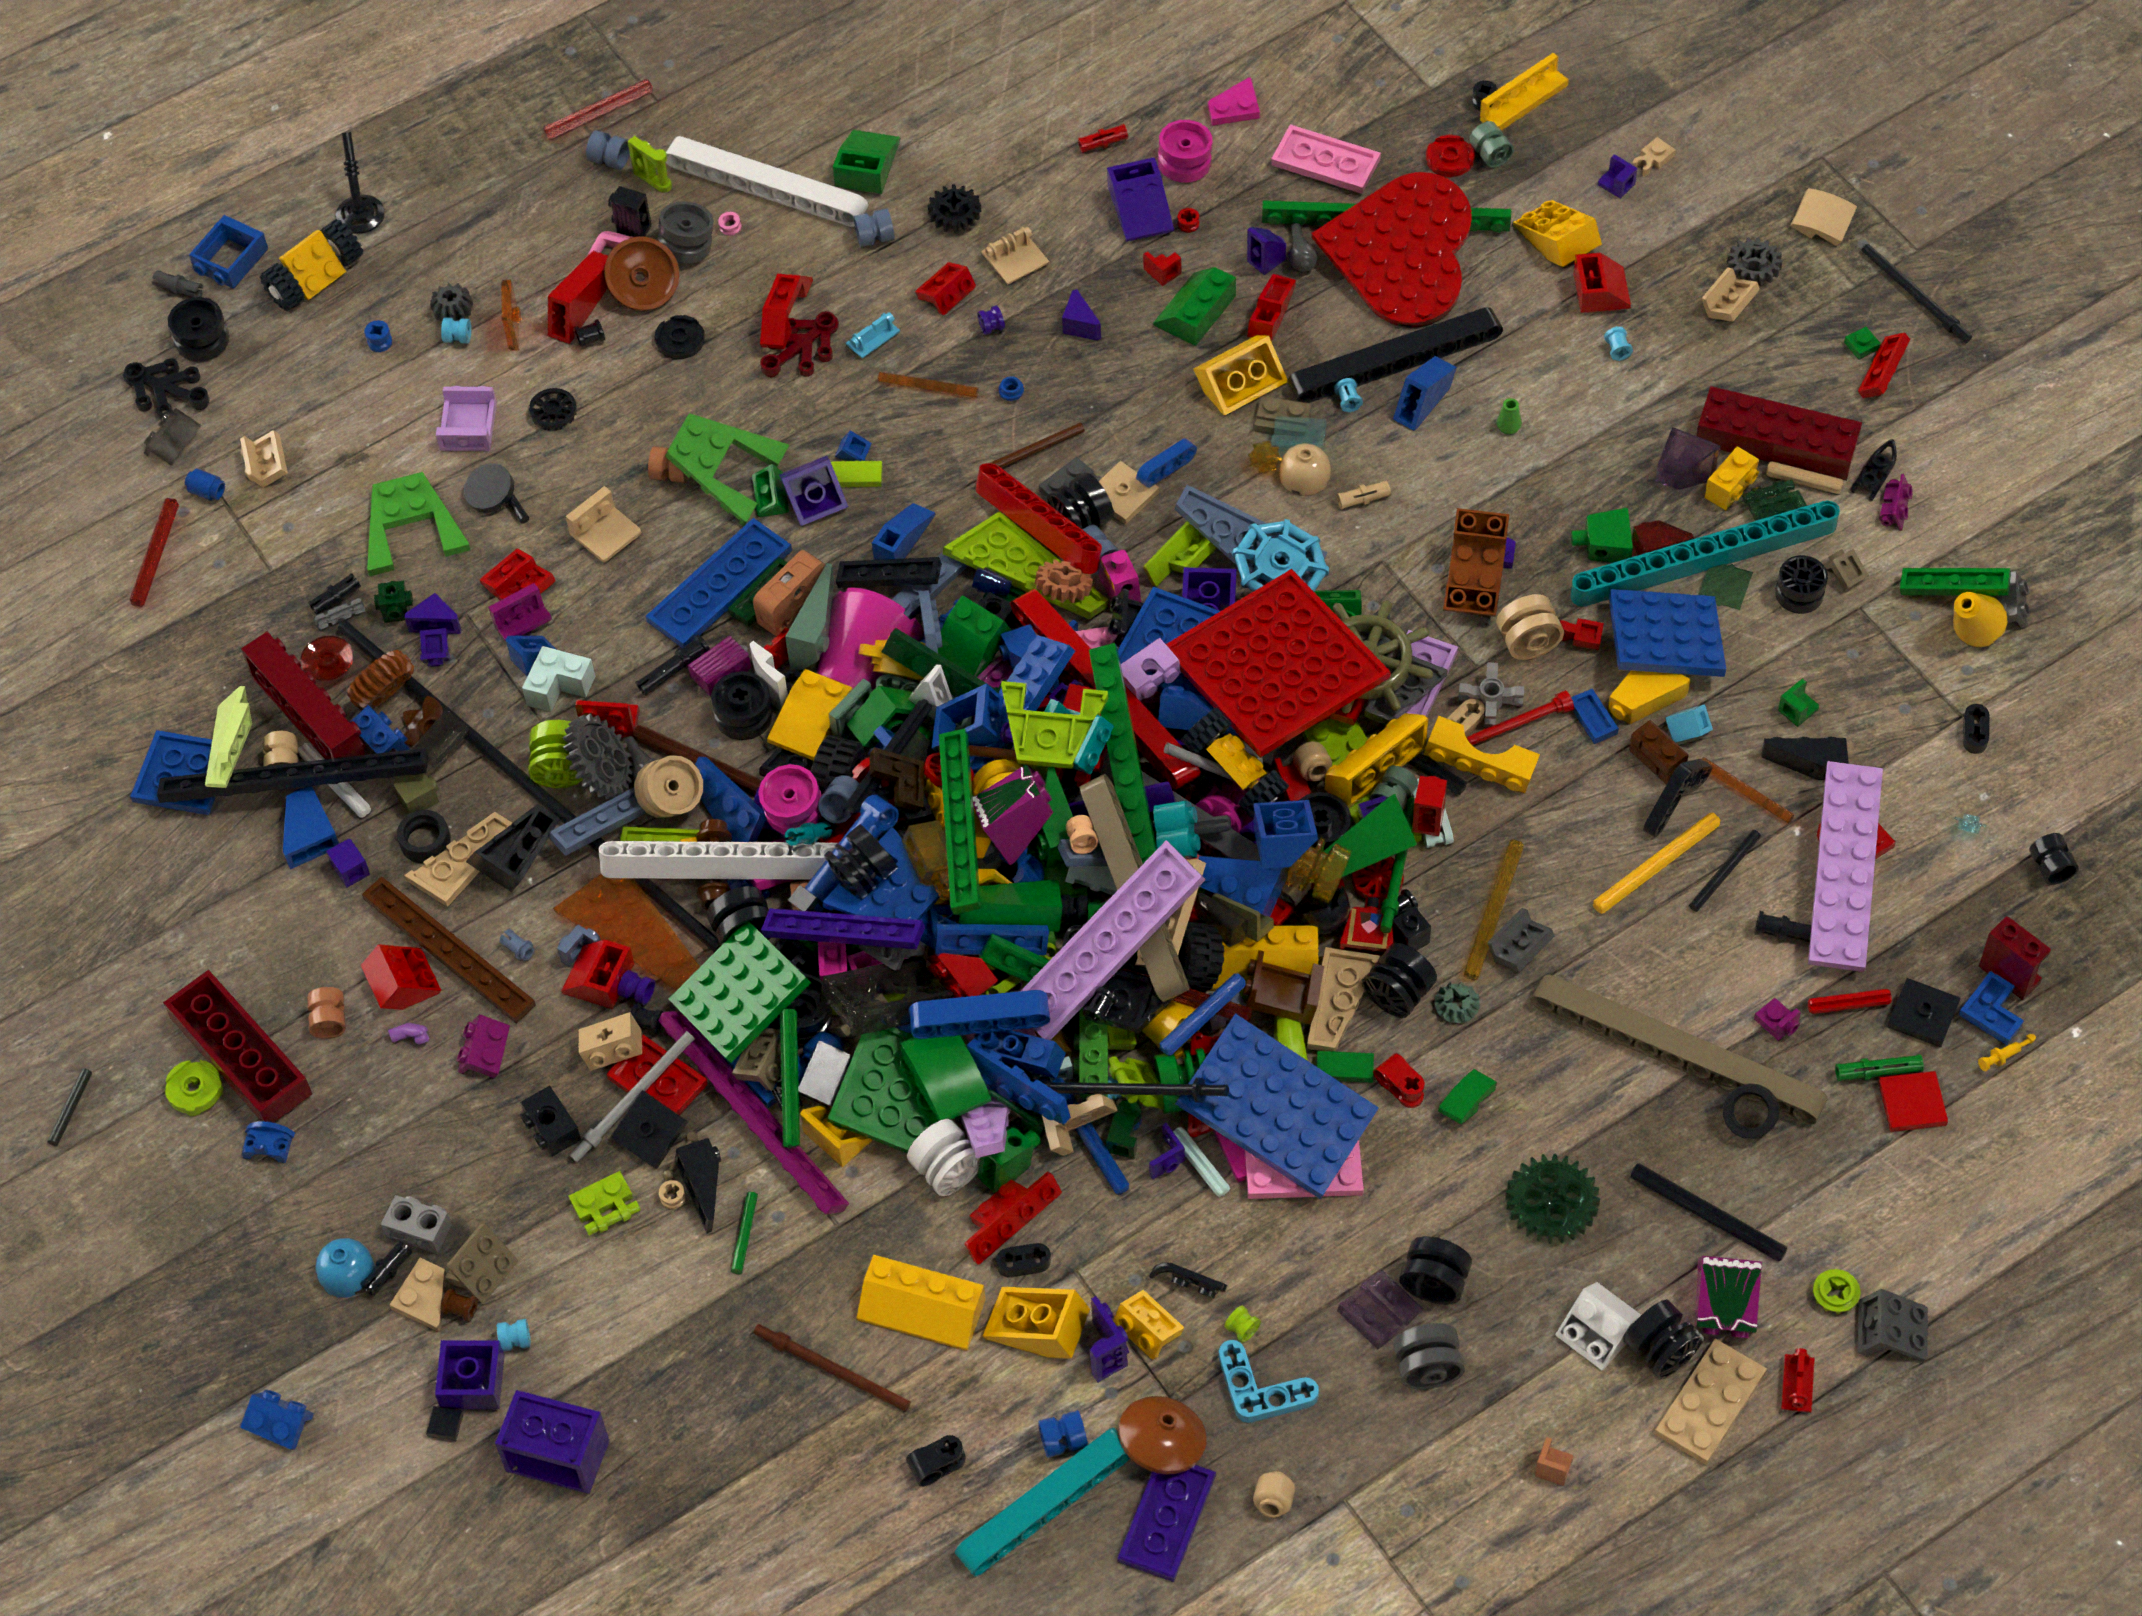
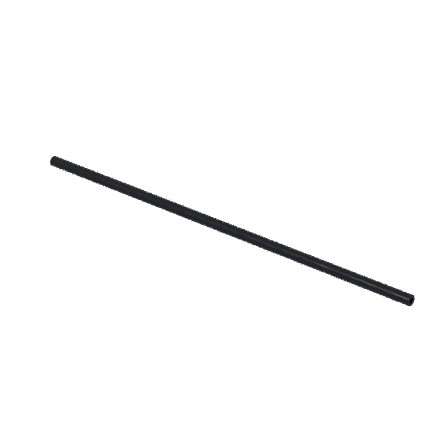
M347 620L339 624L338 631L373 661L379 659L382 655H386ZM411 676L403 686L422 703L426 696L436 699L443 708L442 719L548 811L559 817L562 823L565 824L577 818L415 678ZM600 837L588 845L599 853V847L605 841ZM628 878L714 953L721 947L716 935L649 878Z

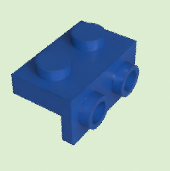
M368 705L351 720L357 724L362 733L360 736L376 754L389 752L392 748L396 751L411 750L405 744L408 738L398 728L394 731L389 725L393 722L383 711L377 714Z
M271 1390L252 1394L240 1428L288 1449H296L305 1421L312 1420L314 1413L306 1410L307 1406L297 1401L287 1402L280 1399L281 1395Z

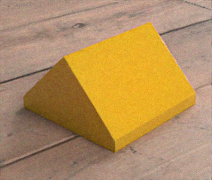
M820 1105L802 1109L800 1117L803 1133L841 1167H844L872 1142L870 1138L827 1122L831 1109L826 1106Z

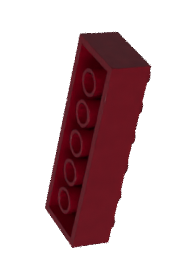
M1710 386L1698 423L1695 444L1730 453L1738 446L1759 460L1772 461L1847 481L1858 444L1862 422Z
M267 631L241 648L252 679L324 759L365 755L366 745L359 737L362 733L357 724L346 719V714L339 704L334 706L331 703V697L323 687L319 689L315 685L316 681L308 670L304 672L300 668L301 664L294 654H287L285 645L278 637L274 639Z
M207 970L163 1002L170 1019L206 1060L214 1065L221 1077L260 1121L274 1123L312 1095L306 1077L210 970Z

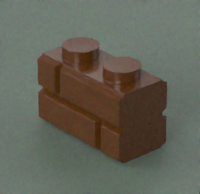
M1651 720L1631 734L1629 751L1655 775H1659L1658 778L1665 784L1668 783L1675 769L1681 763L1688 761L1689 754Z

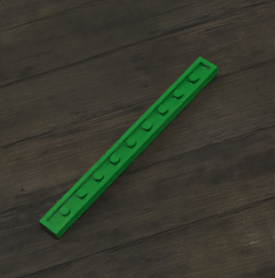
M1263 200L1262 223L1274 225L1298 223L1300 225L1323 226L1355 204ZM1471 208L1470 231H1510L1511 209Z
M1115 643L1090 649L1089 654L1096 690L1108 691L1109 695L1101 716L1114 726L1111 736L1107 741V748L1116 794L1144 864L1157 848L1118 648Z

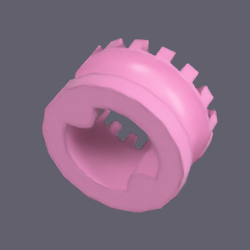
M735 212L723 213L718 219L720 231L725 235H735L742 228L740 217ZM733 221L734 225L726 226V222Z

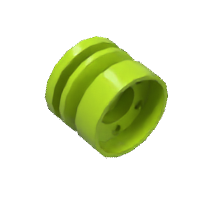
M560 719L547 720L538 723L531 729L529 738L531 754L529 756L528 772L530 778L535 783L550 788H567L577 785L583 780L582 778H575L577 771L570 769L572 761L566 759L569 752L563 749V746L568 744L563 739L567 735L565 729L569 727L568 724L571 721Z

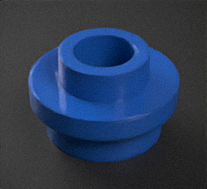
M1006 377L999 385V395L1008 401L1017 400L1023 395L1024 386L1018 378Z

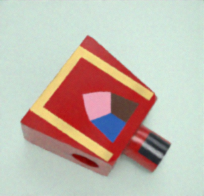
M1368 897L1365 899L1364 907L1355 906L1351 909L1340 941L1341 950L1382 956L1387 948L1393 944V930L1391 929L1390 933H1383L1380 930L1383 914L1381 913L1382 901L1379 898Z

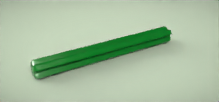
M784 1009L780 1012L783 1145L786 1148H796L800 1145L797 1012L794 1009Z

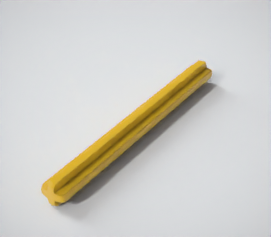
M1713 812L1707 814L1593 901L1594 909L1600 914L1605 913L1719 827L1720 818Z

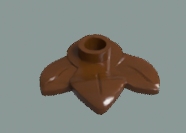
M426 696L422 710L403 712L404 722L409 729L404 734L408 738L405 742L406 744L419 746L425 742L437 743L446 736L447 725L442 719L443 708L433 697ZM438 727V730L432 734V730Z

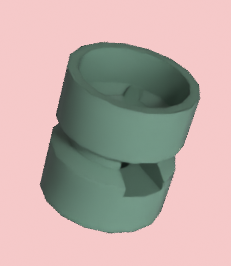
M1487 121L1480 124L1469 137L1471 145L1490 168L1502 166L1514 153L1513 145L1503 135L1495 122Z
M1395 765L1389 766L1380 779V783H1378L1370 795L1369 800L1386 796L1387 799L1389 796L1396 794L1403 810L1408 803L1407 800L1411 798L1416 790L1418 781L1407 769Z

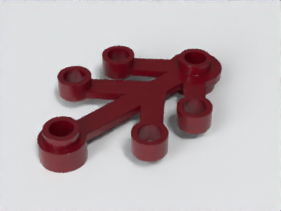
M824 311L819 313L816 319L796 320L795 318H789L790 325H794V327H791L792 332L787 344L791 345L777 356L774 354L763 356L760 360L762 373L767 377L777 376L781 371V366L802 350V361L799 363L800 374L804 377L813 375L815 371L814 363L812 362L813 341L821 335V346L817 350L818 359L821 362L831 361L833 358L832 348L830 347L831 334L835 333L839 327L837 317L831 312ZM799 329H811L807 333L796 334Z

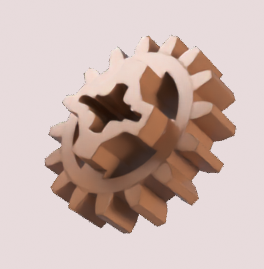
M1055 559L1053 564L1044 562V566L1038 567L1035 583L1037 584L1036 589L1042 590L1041 595H1050V600L1057 598L1061 603H1064L1068 599L1071 603H1074L1075 598L1082 601L1084 596H1089L1093 579H1091V574L1081 573V570L1072 567L1071 562L1061 561L1059 563Z

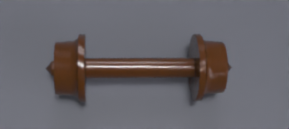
M709 819L700 824L696 838L697 842H731L732 834L728 831V825L725 821ZM709 879L708 884H704L697 889V897L701 900L702 908L708 911L709 906L718 897L733 890V888L727 884L720 883V879Z

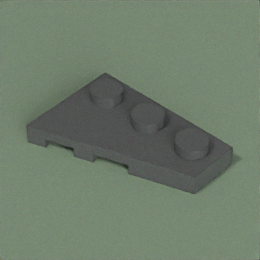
M1398 651L1394 659L1401 661V655ZM1412 656V664L1431 669L1433 677L1431 679H1424L1409 674L1403 685L1394 691L1401 704L1399 710H1392L1385 697L1371 699L1365 709V717L1387 725L1392 719H1398L1447 676L1448 670ZM1389 669V670H1390V675H1391L1395 670Z

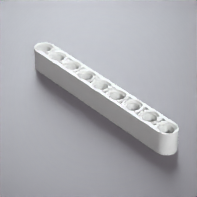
M676 137L666 151V163L674 169L846 226L855 227L853 216L864 214L868 208L866 199L858 194L685 137Z
M609 841L599 847L600 871L607 878L812 879L826 860L824 854L828 851L832 852L837 843H814L809 845L801 843L791 846L787 842Z

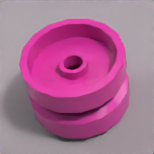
M1177 120L1166 125L1159 135L1158 168L1162 174L1170 180L1181 183L1194 182L1208 174L1212 159L1213 140L1211 132L1206 126L1192 120Z
M792 764L779 766L770 771L761 781L758 792L760 803L767 821L776 831L785 834L789 828H797L803 823L808 822L816 824L821 820L822 815L819 811L818 802L822 794L816 778L808 769Z

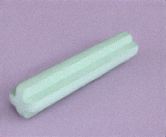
M1182 1127L1176 1128L1173 1133L1185 1147L1186 1158L1215 1195L1223 1197L1229 1192L1230 1186L1186 1130Z

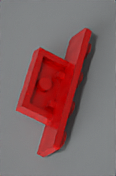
M1046 1172L1028 1188L1011 1179L969 1215L973 1224L981 1228L965 1242V1246L975 1263L981 1264L1061 1195L1062 1191L1052 1173Z

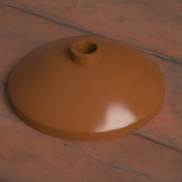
M632 237L622 241L611 251L605 264L604 276L609 292L620 304L633 310L649 311L661 307L673 296L679 283V267L673 253L660 241L649 237ZM642 274L644 281H638L636 275Z
M1149 1396L1136 1400L1125 1409L1118 1426L1120 1444L1125 1453L1136 1464L1155 1473L1177 1474L1187 1471L1199 1462L1206 1447V1431L1197 1414L1182 1402L1168 1397Z

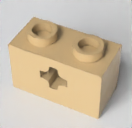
M630 1012L579 1029V1054L590 1071L641 1055L642 1030Z

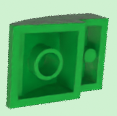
M960 1035L927 1039L913 1037L900 1043L902 1057L915 1077V1084L938 1121L954 1119L992 1101L986 1084Z

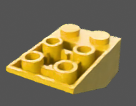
M1553 200L1542 203L1539 208L1532 212L1524 213L1521 218L1513 222V225L1548 261L1561 267L1574 261L1575 255L1586 254L1602 245L1595 218Z

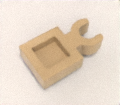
M1656 137L1641 150L1640 156L1633 160L1632 165L1636 168L1643 166L1642 176L1645 177L1650 174L1652 166L1659 170L1675 157L1676 150Z

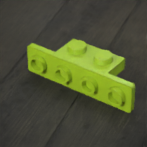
M1187 521L1143 566V569L1151 584L1158 586L1172 571L1183 573L1184 567L1198 568L1217 547Z

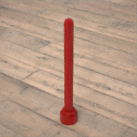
M1566 690L1555 694V698H1552L1550 703L1481 730L1466 738L1473 746L1551 713H1568L1574 710L1572 698Z

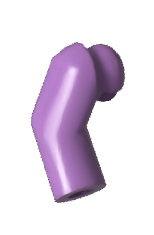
M406 1023L388 1030L392 1043L408 1037H414L415 1043L419 1045L428 1042L430 1038L427 1034L428 1029L424 1025Z

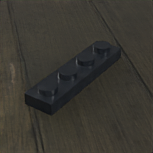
M939 557L840 561L835 582L838 588L938 584L942 563Z

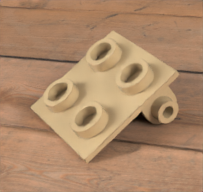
M1020 227L1013 235L1009 233L1007 238L1003 236L1000 240L989 243L988 247L981 251L1007 285L1050 263L1030 239L1032 232L1029 227Z

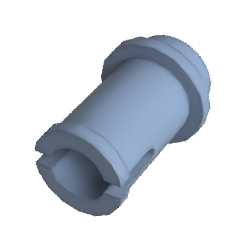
M511 929L504 931L509 936V939L502 934L499 940L500 944L511 950L515 954L516 959L529 960L535 951L532 942L523 940Z

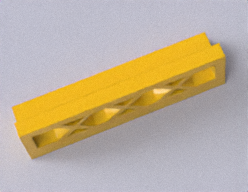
M1555 53L1550 54L1481 100L1480 121L1482 123L1487 121L1495 122L1502 131L1566 88L1569 79L1557 70L1558 56Z

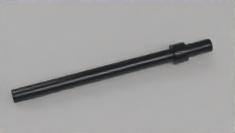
M1864 245L1862 252L1941 321L1943 328L1949 333L1953 332L1964 343H1968L1972 339V335L1960 325V321L1956 317L1948 315L1871 245Z

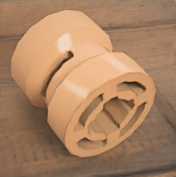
M1077 815L1067 821L1066 831L1070 838L1072 850L1077 854L1092 852L1098 845V838L1090 817L1087 815Z

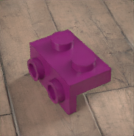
M535 583L488 607L495 629L505 642L507 636H522L552 620L551 614L545 608L540 591Z
M481 1014L472 1022H468L463 1032V1037L466 1038L465 1044L461 1047L457 1056V1062L460 1063L458 1072L464 1074L470 1069L495 1078L499 1074L510 1025Z

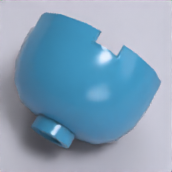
M339 1238L329 1242L321 1249L316 1258L315 1269L320 1284L328 1294L336 1297H352L356 1295L355 1292L362 1289L360 1283L375 1269V1264L370 1251L360 1241L352 1238Z

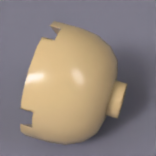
M1303 443L1291 447L1283 455L1279 468L1282 485L1288 491L1292 492L1294 490L1300 492V495L1303 496L1314 495L1324 490L1331 476L1328 456L1321 448L1314 444Z

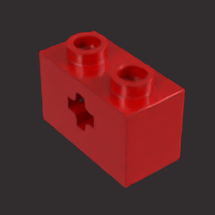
M1420 776L1414 802L1412 832L1433 836L1440 835L1445 811L1447 780L1436 776Z

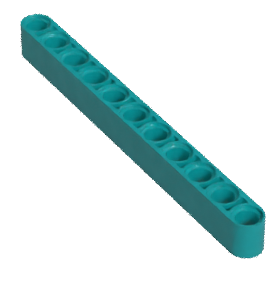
M1821 501L1580 572L1572 580L1571 601L1577 606H1589L1609 600L1610 589L1640 591L1829 535L1836 530L1840 508L1833 501Z

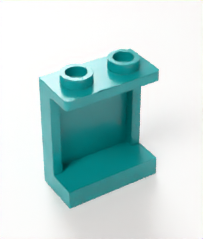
M1050 699L1044 711L1080 715V712L1068 709L1059 701ZM1096 715L1074 760V770L1091 775L1095 765L1098 763L1099 756L1109 740L1114 727L1104 717Z

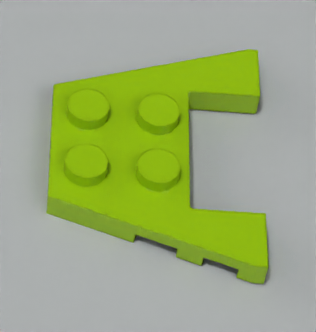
M1002 681V692L1017 763L1073 769L1075 765L1074 760L1096 715L1101 714L1108 700V691L1083 689L1080 715L1024 710L1027 691L1026 683Z

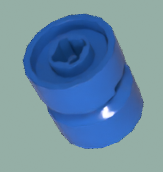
M1079 1410L1062 1414L1060 1420L1051 1417L1038 1421L1040 1436L1047 1458L1064 1454L1066 1448L1076 1451L1088 1445Z

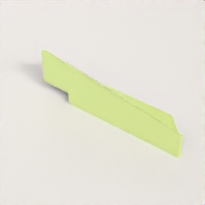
M239 686L218 706L205 782L206 787H227L251 729L252 719L245 686Z

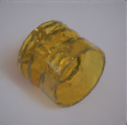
M1321 837L1316 848L1311 846L1291 867H1288L1285 885L1292 888L1297 877L1302 880L1298 891L1303 892L1309 882L1313 883L1312 897L1329 904L1346 869L1352 850L1335 843L1329 853L1323 852L1325 838Z

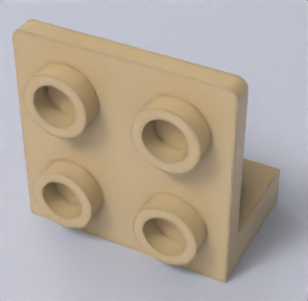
M605 486L566 516L570 535L603 563L611 559L642 533L637 525L614 507L612 493Z

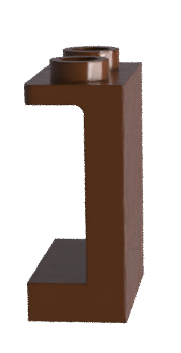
M1259 950L1256 959H1250L1246 975L1251 976V979L1246 980L1243 995L1247 996L1246 1008L1311 1025L1318 1007L1324 966L1313 963L1310 974L1264 963V951Z

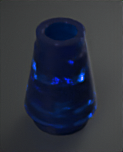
M986 567L984 569L977 568L972 588L977 589V592H991L1008 596L1012 581Z

